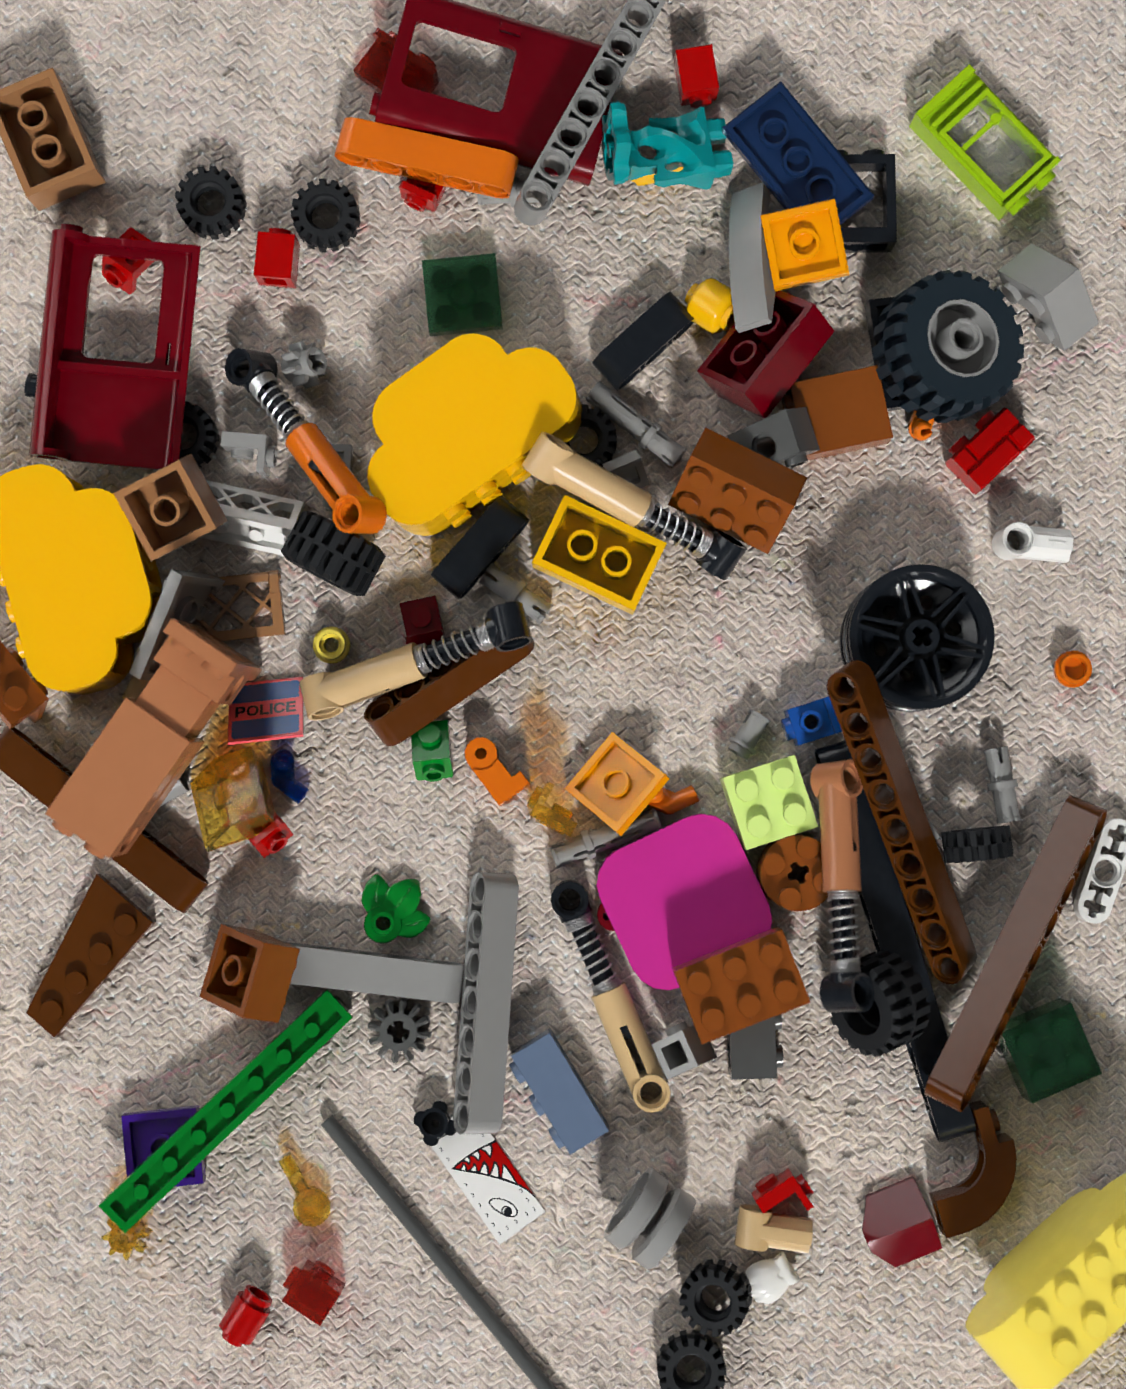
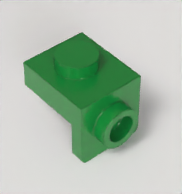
M448 720L430 722L411 735L412 762L417 780L435 782L443 778L453 777Z

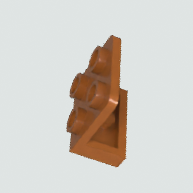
M0 641V718L9 729H12L27 717L33 723H37L42 719L48 703V691L44 685L39 683L34 677L31 678L23 669L24 663L19 654L11 647L7 649Z

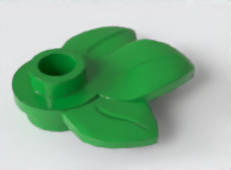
M378 874L369 879L362 892L361 899L362 905L367 912L364 920V930L369 939L379 944H386L396 939L397 936L404 938L416 937L426 929L431 919L424 912L417 910L421 897V888L418 880L405 879L389 887L386 881ZM379 918H386L390 922V927L387 930H380L376 927V921Z

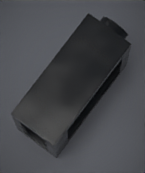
M879 149L867 150L862 154H848L845 150H838L855 172H882L883 227L841 228L845 253L891 252L897 242L895 154H885L883 150Z

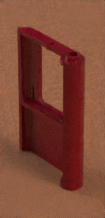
M406 0L382 93L374 92L369 114L376 116L375 122L510 152L518 157V166L532 170L602 45L454 0ZM420 23L428 24L513 50L515 61L502 110L493 112L405 86L401 78L416 25ZM612 49L616 54L622 56L623 53L620 50ZM595 78L599 84L608 86L605 80ZM611 101L608 104L603 115H608ZM578 107L582 114L592 116L586 108ZM602 117L567 180L586 186L590 185L603 137ZM561 137L566 145L575 146L571 139ZM544 167L548 175L559 176L554 169Z

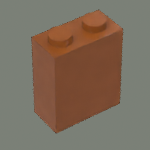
M878 365L794 382L786 395L783 396V410L807 408L820 450L807 455L808 461L881 446L891 441L893 433L882 383L876 372Z

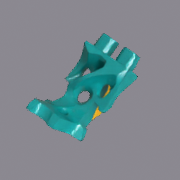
M620 102L611 103L608 115L602 116L603 162L608 181H613L614 185L623 184L630 180L636 183L637 186L654 183V185L665 188L671 185L683 184L705 190L711 189L714 178L731 175L734 163L730 150L715 152L712 150V145L723 144L726 141V136L722 133V127L726 125L725 119H706L704 107H699L692 112L678 117L649 118L648 126L637 131H631L628 128L625 104ZM642 146L651 147L656 151L657 156L653 159L645 158L640 154L639 148Z

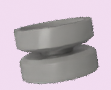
M653 1167L647 1169L627 1192L604 1232V1238L618 1249L625 1248L633 1243L632 1259L647 1270L656 1266L673 1246L688 1223L696 1204L695 1198L680 1187L666 1194L668 1179Z

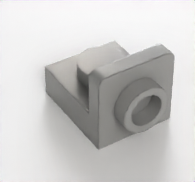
M222 431L221 447L227 452H231L232 458L250 460L253 459L254 454H257L256 471L261 476L270 475V467L275 468L277 463V446L272 445V440L266 434Z

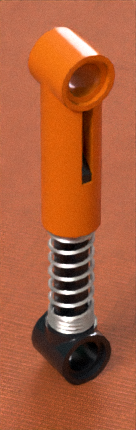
M241 348L234 349L228 355L225 363V373L228 381L233 385L245 387L248 393H251L257 402L261 403L262 409L266 410V414L271 417L277 429L282 431V435L286 439L285 445L332 508L333 521L336 527L345 533H378L385 525L387 517L383 501L378 497L369 496L318 426L309 421H304V414L299 413V407L294 406V401L288 399L289 394L283 392V386L279 385L277 379L278 367L275 358L266 352Z

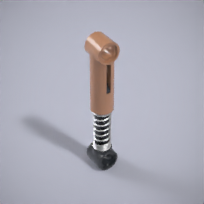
M853 759L816 764L810 775L811 789L819 799L823 892L828 893L827 901L832 903V908L828 910L832 914V918L828 922L833 924V929L829 931L833 935V940L829 943L834 946V950L830 952L834 956V961L830 962L831 973L822 979L819 993L823 1007L831 1013L866 1012L872 1007L874 1001V989L871 978L861 972V957L856 956V950L860 948L859 945H856V939L860 936L855 934V928L859 927L858 924H855V917L859 915L854 913V907L858 905L854 903V900L858 898L857 892L862 891L857 796L862 792L863 786Z

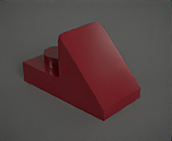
M436 595L399 603L406 632V644L414 642L417 645L423 643L429 645L432 644V639L437 642L441 640L442 636L445 637Z

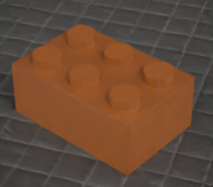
M705 427L668 505L769 554L797 502L807 477Z
M779 927L672 967L702 1045L811 1003L783 930Z

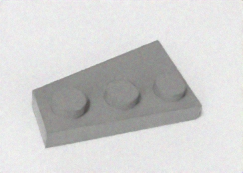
M171 569L168 577L163 582L162 593L156 608L148 619L147 630L141 645L134 654V662L129 674L140 680H150L161 665L153 658L169 637L163 630L171 618L190 624L195 619L201 621L208 610L202 605L212 590L219 592L225 581L215 575Z

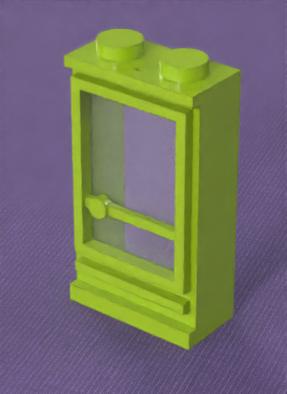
M969 64L915 113L909 127L1000 221L1008 212L1015 216L1030 201L1027 195L1035 187L1041 192L1057 176L1053 170L1061 159L1058 156L1055 157L975 74L976 70Z

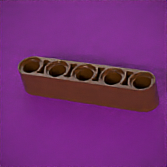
M534 640L527 646L517 650L500 652L494 647V649L491 648V650L488 649V651L484 652L480 649L477 655L470 653L467 659L460 657L458 662L451 660L447 666L441 664L439 669L433 667L432 671L428 673L427 678L386 692L374 700L366 708L364 719L386 746L397 745L527 657L534 649Z

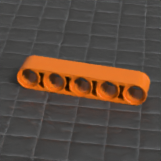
M354 117L344 119L335 151V157L339 161L351 166L501 199L510 197L519 163L518 157L504 150Z

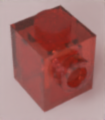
M308 1259L302 1269L294 1266L282 1286L287 1288L288 1291L282 1301L320 1326L340 1296L345 1283L336 1278L333 1269L321 1261L313 1263Z

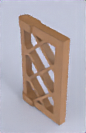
M279 570L219 577L225 581L223 586L237 585L240 588L227 605L212 593L209 594V597L223 607V610L210 625L203 619L199 621L207 628L206 630L221 641L286 635L280 581L281 574ZM268 582L270 593L262 601L247 589L249 584ZM244 591L260 603L247 621L231 609V606ZM264 607L272 613L273 625L261 627L250 625ZM227 611L244 624L241 629L216 631L214 629Z

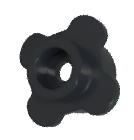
M443 1101L434 1102L432 1108L424 1112L419 1111L414 1116V1124L419 1127L420 1132L424 1135L423 1141L428 1146H435L438 1144L439 1139L446 1135L452 1136L457 1132L454 1127V1121L451 1120L447 1113L448 1106ZM434 1120H438L439 1125L437 1127H434L432 1125V1122Z

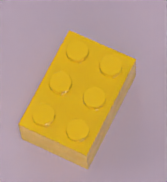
M564 494L532 561V566L551 577L633 615L667 543Z

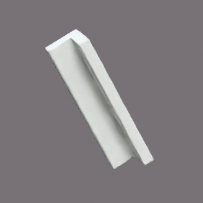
M206 480L213 494L219 498L216 500L228 521L217 529L201 536V538L284 556L281 550L301 512L304 511L303 501ZM247 502L255 507L242 509L238 508L235 504ZM283 510L292 513L290 518L287 519L274 516L271 512Z

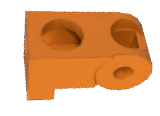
M479 737L467 744L465 749L467 763L499 806L505 804L530 785V782L521 771L512 777L500 761L497 746L491 740Z

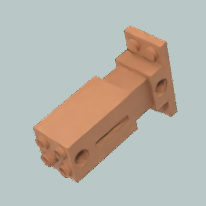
M171 618L163 630L169 637L153 658L161 664L137 699H124L45 813L54 820L52 826L56 830L69 837L75 834L86 842L83 847L100 859H103L105 856L112 858L128 853L204 744V741L198 738V735L220 704L231 705L248 680L255 681L262 671V668L219 640L203 627Z

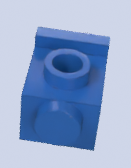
M829 696L785 710L786 718L781 720L787 741L793 740L795 746L842 732ZM807 715L816 717L817 726L814 729H809L805 726L804 719Z

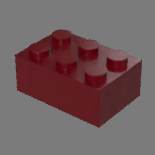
M781 290L776 291L772 323L741 333L735 329L734 323L697 372L718 397L765 419L835 331L815 304Z

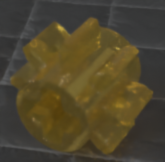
M145 1215L127 1231V1234H133L134 1236L130 1241H128L127 1235L121 1234V1229L110 1218L107 1220V1224L112 1230L106 1232L101 1239L109 1241L111 1247L109 1255L115 1252L123 1253L124 1259L128 1260L133 1254V1248L140 1253L147 1248L142 1238L149 1236L152 1233V1229L145 1228L143 1223Z

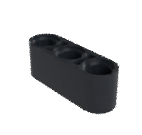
M670 291L603 349L593 360L592 364L618 391L683 335L694 323L692 322L694 318Z
M499 496L442 559L431 576L458 600L462 599L480 580L482 575L487 572L486 569L490 564L495 563L523 531L530 519L506 498Z

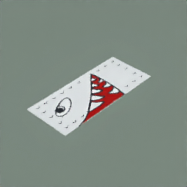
M456 1132L452 1136H444L439 1139L437 1145L431 1146L499 1245L545 1213L543 1207L491 1134H459Z

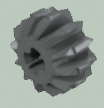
M402 997L399 1009L396 1008L392 999H388L385 1002L387 1012L378 1007L373 1011L375 1017L381 1022L371 1021L368 1023L367 1028L369 1030L379 1032V1034L372 1036L369 1042L371 1045H375L382 1041L384 1045L378 1051L380 1057H383L388 1049L393 1050L392 1062L397 1063L399 1061L401 1051H403L405 1058L411 1061L414 1059L412 1047L420 1052H424L426 1049L425 1043L419 1038L426 1039L432 1035L431 1030L420 1028V1026L427 1024L431 1020L430 1016L424 1015L417 1018L416 1014L422 1007L420 1003H416L411 1011L407 1010L408 998ZM398 1021H402L403 1028L409 1030V1035L405 1033L402 1039L397 1038L396 1031L391 1030V1025L394 1027Z

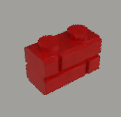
M1005 407L997 414L992 410L988 411L975 424L979 431L970 440L963 435L948 449L952 457L945 462L946 466L975 495L985 488L1035 440L1034 435L1023 424H1020L1019 420Z

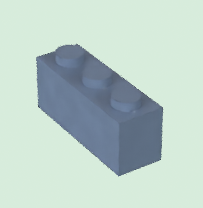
M551 1028L512 1051L511 1057L513 1062L509 1066L520 1084L524 1081L527 1082L533 1092L529 1096V1100L539 1116L546 1114L552 1124L548 1131L559 1149L565 1146L571 1155L609 1131V1124Z

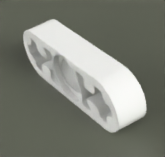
M1105 820L1103 828L1088 857L1073 902L1074 912L1082 921L1093 924L1101 923L1109 917L1126 869V820ZM1120 826L1119 833L1124 835V840L1116 841L1112 852H1119V857L1101 854V849L1110 850L1113 838L1108 836L1109 829L1116 830ZM1102 860L1109 861L1114 868L1113 876L1105 882L1100 881L1095 875V866ZM1090 883L1097 887L1108 888L1106 894L1103 892H1098L1096 903L1101 905L1100 911L1092 912L1088 916L1089 909L1084 907V902L1086 900L1092 901L1096 890L1089 889Z

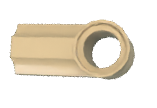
M742 1204L739 1206L734 1242L736 1246L752 1251H767L768 1248L809 1253L813 1236V1220L811 1218L773 1213L771 1209L763 1214L758 1205Z

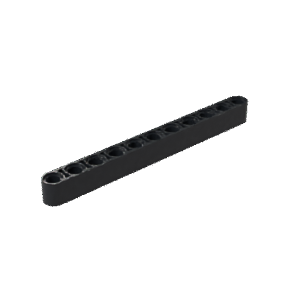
M846 740L815 749L817 764L852 759ZM863 788L860 795L857 796L862 890L858 891V895L876 952L884 950L888 951L890 955L893 953L900 955L902 962L908 961L913 965L912 970L915 974H920L923 979L921 984L928 991L929 996L926 997V1002L930 1004V1013L926 1014L929 1018L928 1025L923 1028L924 1032L921 1036L907 1043L906 1046L933 1131L940 1143L975 1132L976 1125L969 1103L962 1112H959L925 1095L927 1081L948 1040V1036L898 879Z

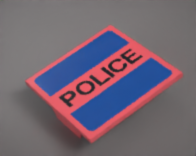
M303 676L246 683L232 704L229 705L228 745L304 737L303 697L299 685Z

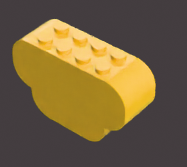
M464 334L452 339L388 385L376 399L372 420L375 432L383 445L373 454L368 466L367 480L372 495L383 501L387 515L403 529L415 535L431 536L443 532L450 526L457 528L463 525L472 517L471 511L482 503L484 506L492 504L499 496H502L501 490L512 482L517 485L531 476L523 468L522 464L541 432L549 433L566 443L575 436L581 424L582 404L572 378L554 355L539 348H521L507 355L500 344L482 334Z
M43 464L21 467L0 476V584L2 587H6L9 601L5 602L7 615L10 621L16 623L19 637L15 638V643L19 656L22 659H26L27 666L33 677L42 685L53 690L86 695L116 686L128 675L134 660L133 643L143 640L148 627V619L154 612L162 593V582L156 560L150 561L115 495L111 492L99 488H85L58 469Z

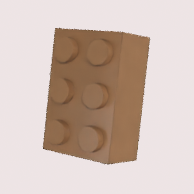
M53 67L0 89V136L26 198L38 211L106 183L66 86Z

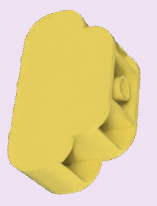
M1126 1173L1108 1183L1101 1190L1088 1188L1069 1198L1005 1255L987 1276L984 1283V1291L987 1294L972 1309L966 1320L965 1327L969 1334L1018 1389L1054 1388L1126 1323Z

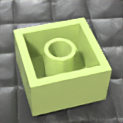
M795 755L719 778L741 846L744 850L818 827Z

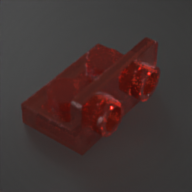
M377 28L373 33L375 42L353 71L356 77L381 94L397 34L389 31L387 34L380 28ZM409 50L401 78L402 83L405 86L432 93L439 84L437 70L435 69L436 64L424 53L419 52L416 55Z

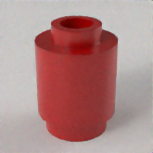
M247 1285L244 1291H239L219 1324L220 1329L223 1331L222 1337L236 1347H241L242 1344H252L271 1312L269 1306L272 1303V1298L263 1290L252 1285Z

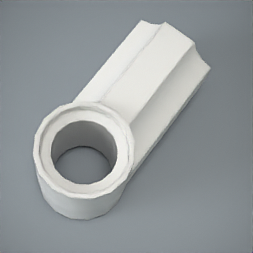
M1013 522L995 533L992 539V549L995 555L1003 560H1014L1017 558L1067 563L1073 551V537L1071 530L1035 527L1023 522ZM1008 533L1018 537L1020 543L1018 550L1012 549L1007 543Z

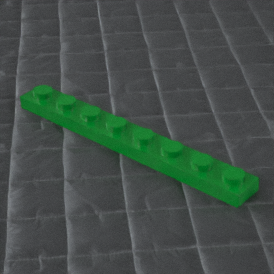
M326 989L107 1195L98 1206L126 1233L348 1023L353 1016Z

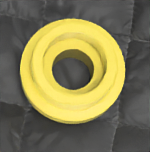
M325 627L314 637V653L325 663H339L347 657L350 651V639L338 627ZM329 639H336L339 643V647L335 652H328L326 649V642Z

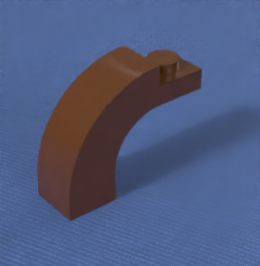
M981 1100L969 1103L976 1125L974 1135L978 1150L973 1170L959 1184L929 1193L938 1228L946 1238L972 1231L987 1222L1002 1207L1014 1182L1017 1160L1014 1139L1006 1133L996 1135V1132L1001 1131L994 1108L989 1109Z

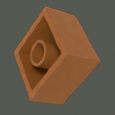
M221 924L200 997L241 1018L279 1023L300 949L257 930Z

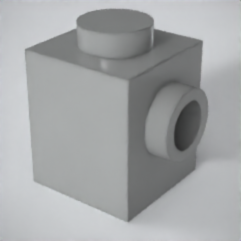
M686 1021L666 1029L665 1032L668 1037L652 1044L667 1080L717 1058L711 1042L702 1045L695 1027H688Z

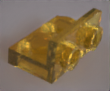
M547 782L544 788L537 785L527 803V807L532 809L530 818L569 839L578 824L571 820L574 813L556 803L552 805L551 809L546 807L545 803L554 789V784Z

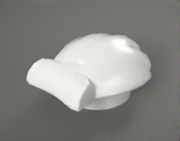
M782 1251L775 1258L764 1259L751 1264L746 1269L747 1279L744 1283L751 1285L752 1291L749 1296L754 1297L757 1303L770 1304L778 1300L785 1293L789 1285L798 1283L800 1278Z

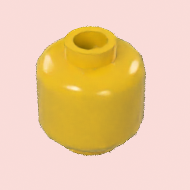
M714 278L705 279L702 283H695L691 286L686 294L685 303L688 304V313L694 318L692 322L712 334L720 333L723 330L729 331L735 323L731 288Z

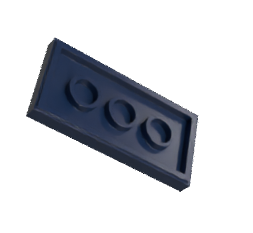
M781 81L722 127V133L785 210L835 199L841 225L874 198V194Z

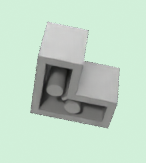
M1031 243L997 270L1003 284L1001 291L1005 298L1012 304L1018 303L1033 315L1037 325L1034 327L1035 333L1045 344L1052 343L1065 351L1099 324L1079 268Z

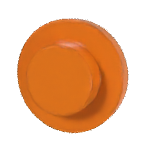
M1064 652L1054 663L1055 678L1065 687H1080L1091 677V662L1082 652Z

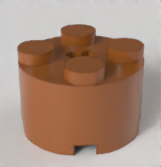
M795 834L770 842L765 846L758 860L756 877L764 895L768 899L787 910L806 911L819 906L828 898V893L823 892L821 842L812 837ZM793 863L804 867V871L800 873L801 880L799 881L794 878H788L787 874L792 871L791 864Z

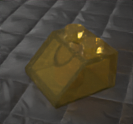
M251 746L215 757L190 783L204 847L207 852L255 837L276 820L263 763Z

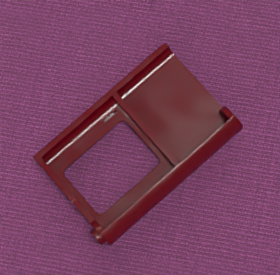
M60 224V229L52 230L29 450L30 456L50 460L160 470L180 459L201 246L89 236L83 233V227L74 224ZM107 256L163 262L164 273L156 352L152 362L140 363L85 357L84 342L92 263L95 257Z

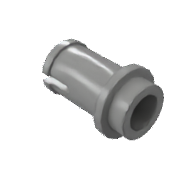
M749 709L748 715L735 737L729 738L731 744L728 749L746 760L750 754L755 755L754 747L767 725H769L770 720L760 713Z

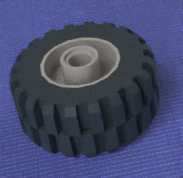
M950 270L939 271L933 276L928 275L894 297L890 305L885 307L879 316V322L881 323L875 326L873 339L878 341V344L872 347L873 359L878 360L880 365L876 372L880 380L885 379L888 388L885 390L890 397H897L901 401L899 406L908 413L916 410V416L920 419L929 421L934 418L937 423H948L952 420L959 421L998 402L1000 397L1006 395L1013 387L1012 380L1018 378L1022 366L1018 363V360L1024 358V344H1020L1019 338L1023 336L1021 324H1016L1013 317L1017 313L1012 305L1007 306L1003 298L1005 295L998 288L992 290L988 287L990 282L980 276L971 279V273L960 270L954 274Z

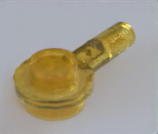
M290 1153L281 1158L278 1163L297 1195L293 1203L295 1218L305 1226L314 1227L320 1225L327 1219L331 1211L330 1199L324 1191L316 1188V1186L308 1185Z

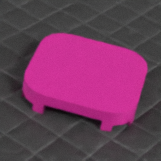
M699 813L686 816L621 848L615 849L606 856L598 869L596 887L599 899L632 969L641 981L652 988L662 990L679 988L672 967L771 929L772 915L769 903L739 839L729 824L716 816Z

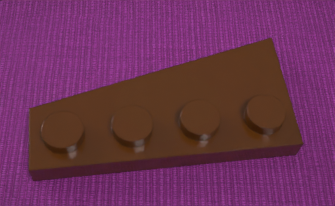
M96 874L26 1013L53 1037L58 1036L156 921L104 876Z

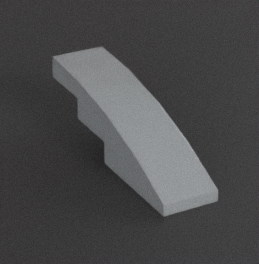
M763 182L734 192L731 196L729 269L735 329L739 333L770 324L773 318L776 291L774 290L760 216L769 212L771 192Z

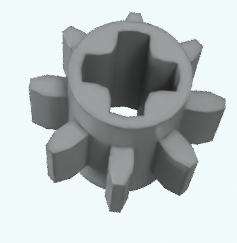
M303 341L289 345L290 352L281 356L283 358L281 369L285 378L292 382L293 387L303 385L307 389L319 385L318 377L327 374V360L323 351L317 348L315 343L305 345Z

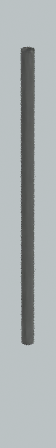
M331 1115L321 1124L323 1129L537 1389H557L334 1116Z

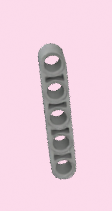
M285 942L300 949L297 965L290 984L444 1003L460 1002L464 964Z

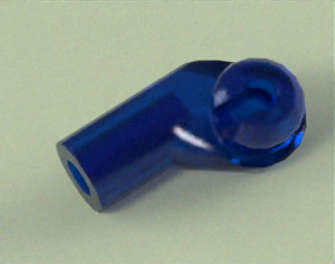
M287 749L278 750L270 761L271 782L277 789L299 804L310 789L295 779L294 755Z

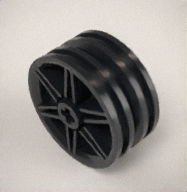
M909 565L884 574L864 588L852 601L841 625L840 653L844 665L851 661L859 660L865 662L871 668L886 708L901 712H920L951 704L968 694L979 683L993 655L994 625L984 599L966 579L957 573L939 566ZM925 595L932 599V606L929 610H923L919 600L920 597ZM892 606L895 609L896 615L894 619L886 620L883 617L884 607ZM949 622H956L959 625L960 631L956 636L946 633L945 627ZM913 630L915 633L920 630L924 631L926 635L922 640L926 645L922 643L916 646L913 643L916 637L912 632ZM877 642L885 644L887 652L884 656L875 654L874 645ZM944 658L950 662L951 668L948 672H940L939 659ZM905 668L912 670L914 673V679L910 683L901 679L900 673Z

